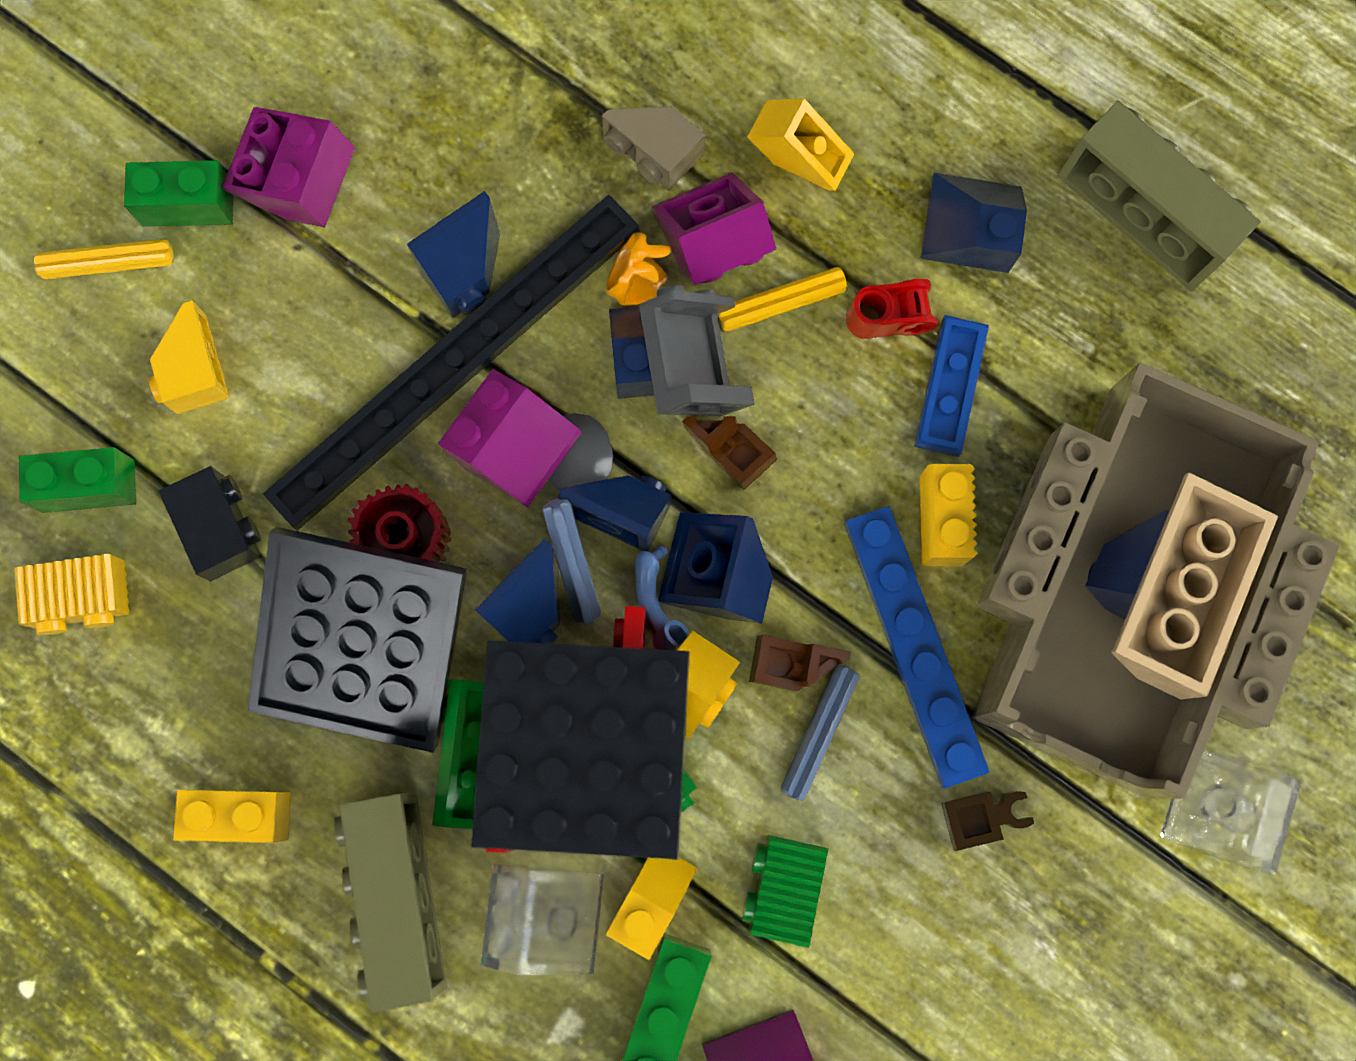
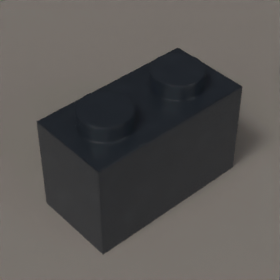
M209 466L158 490L197 576L211 582L262 557L256 543L261 541L260 533L250 516L243 517L237 502L243 499L242 494L231 475L224 476L212 466Z

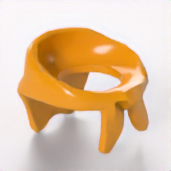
M639 232L632 234L621 248L613 264L605 287L606 293L615 298L621 306L639 305L657 297L656 292L667 281L668 274L653 258L669 255L671 247L648 245L646 234Z

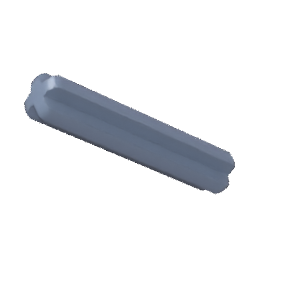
M554 498L551 499L550 503L543 506L542 512L573 617L576 622H584L585 625L593 623L594 619L600 617V605L571 503L568 500Z
M841 665L834 668L782 783L781 791L785 795L801 801L806 798L859 680V674L854 670Z

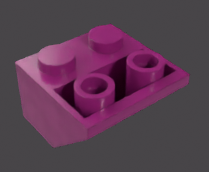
M253 107L222 188L226 192L286 220L325 228L355 147L330 120Z

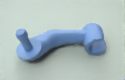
M658 546L652 554L648 551H640L636 556V594L639 606L645 607L646 618L656 633L652 641L654 648L659 650H675L677 644H681L687 639L688 629L679 621H668L660 607L656 592V577L660 570L658 560L667 555V548L665 546Z

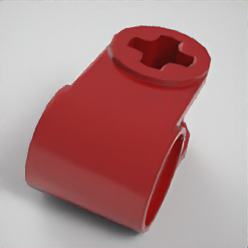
M923 278L911 279L899 283L870 285L862 288L856 294L846 314V324L849 331L861 339H871L894 335L911 336L934 330L938 327L937 317L932 316L928 297V292L932 288L930 280ZM870 306L874 308L879 314V319L866 318L861 313L860 307Z

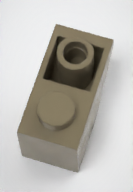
M672 106L610 109L602 115L603 139L607 146L619 156L626 154L637 164L638 171L646 180L652 184L659 182L669 191L704 155L705 134Z

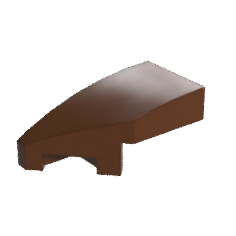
M723 416V420H697L696 417H686L682 421L684 428L743 490L777 461L776 453L745 424H738L736 416Z
M759 635L756 640L749 682L799 691L804 687H811L820 680V677L834 667L849 660L851 652L818 644H803Z

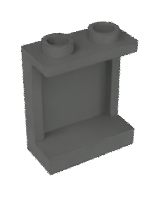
M668 286L659 289L656 292L657 297L639 304L658 414L724 416L755 405L752 387L729 385L718 315L735 308L733 297L718 296L715 290L685 292L683 286Z

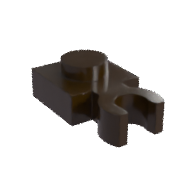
M991 791L941 802L953 850L959 851L1004 840L1000 825L1005 824L1011 828L1023 829L1034 824L1033 817L1017 819L1011 812L1012 804L1015 801L1027 798L1026 792H1008L1002 796L998 804H994Z

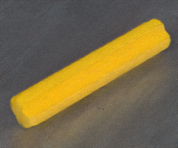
M156 239L39 252L34 256V267L37 275H40L41 278L53 279L169 266L173 263L174 256L172 246L168 240Z
M835 267L734 301L735 308L718 315L719 324L723 331L728 332L844 293L847 287L845 275L841 268Z

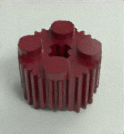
M405 484L403 488L400 485H396L395 489L392 490L390 486H386L385 492L377 489L375 490L376 495L374 497L368 494L366 496L367 499L364 501L360 499L357 501L358 509L352 508L351 512L354 514V517L348 518V522L352 529L348 530V534L353 539L349 540V543L436 562L446 561L447 558L443 554L450 551L446 543L451 542V531L448 521L436 503L425 492L422 493L419 488L415 487L412 489L408 484ZM404 526H407L406 531L409 533L407 538L397 544L391 538L393 532L396 529L402 532Z

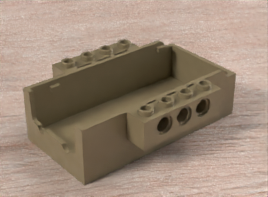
M1138 363L1111 388L1092 434L1064 422L1049 436L976 605V607L1011 622L971 718L1141 797L1185 799L1217 717L1244 729L1270 727L1340 547L1339 544L1294 525L1313 477L1314 471L1311 469V463L1320 441L1146 364ZM1191 473L1277 515L1278 518L1207 697L1180 700L1137 679L1112 654L1125 619L1104 609L1085 585L1088 580L1089 569L1097 561L1103 545L1163 511H1170L1184 475Z

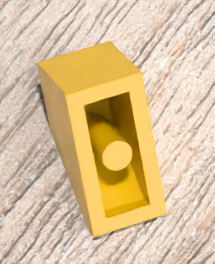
M804 98L766 100L747 136L772 164L829 191H836L854 156L852 150Z
M193 301L185 302L180 307L150 358L154 376L149 377L151 392L158 403H163L176 414L230 398L207 316Z
M680 857L678 860L647 858L605 935L649 960L671 922L697 867Z

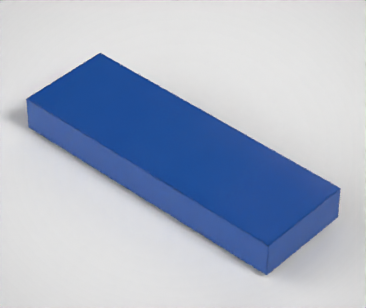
M944 315L914 447L959 457L962 454L989 325Z

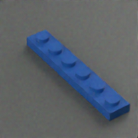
M890 506L846 520L844 523L845 529L941 788L945 789L990 773Z

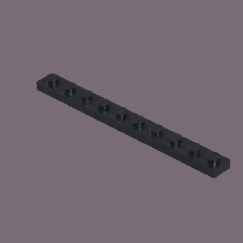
M608 194L266 490L263 495L284 519L298 531L618 252L632 234L640 232L637 222Z

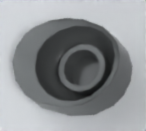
M577 413L564 415L563 417L578 427L582 433L548 479L549 483L561 491L565 487L607 480L613 468V451L608 433L598 421L589 415Z

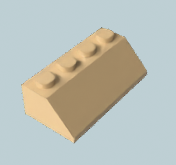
M1191 473L1185 474L1112 654L1137 679L1180 700L1207 697L1278 516Z

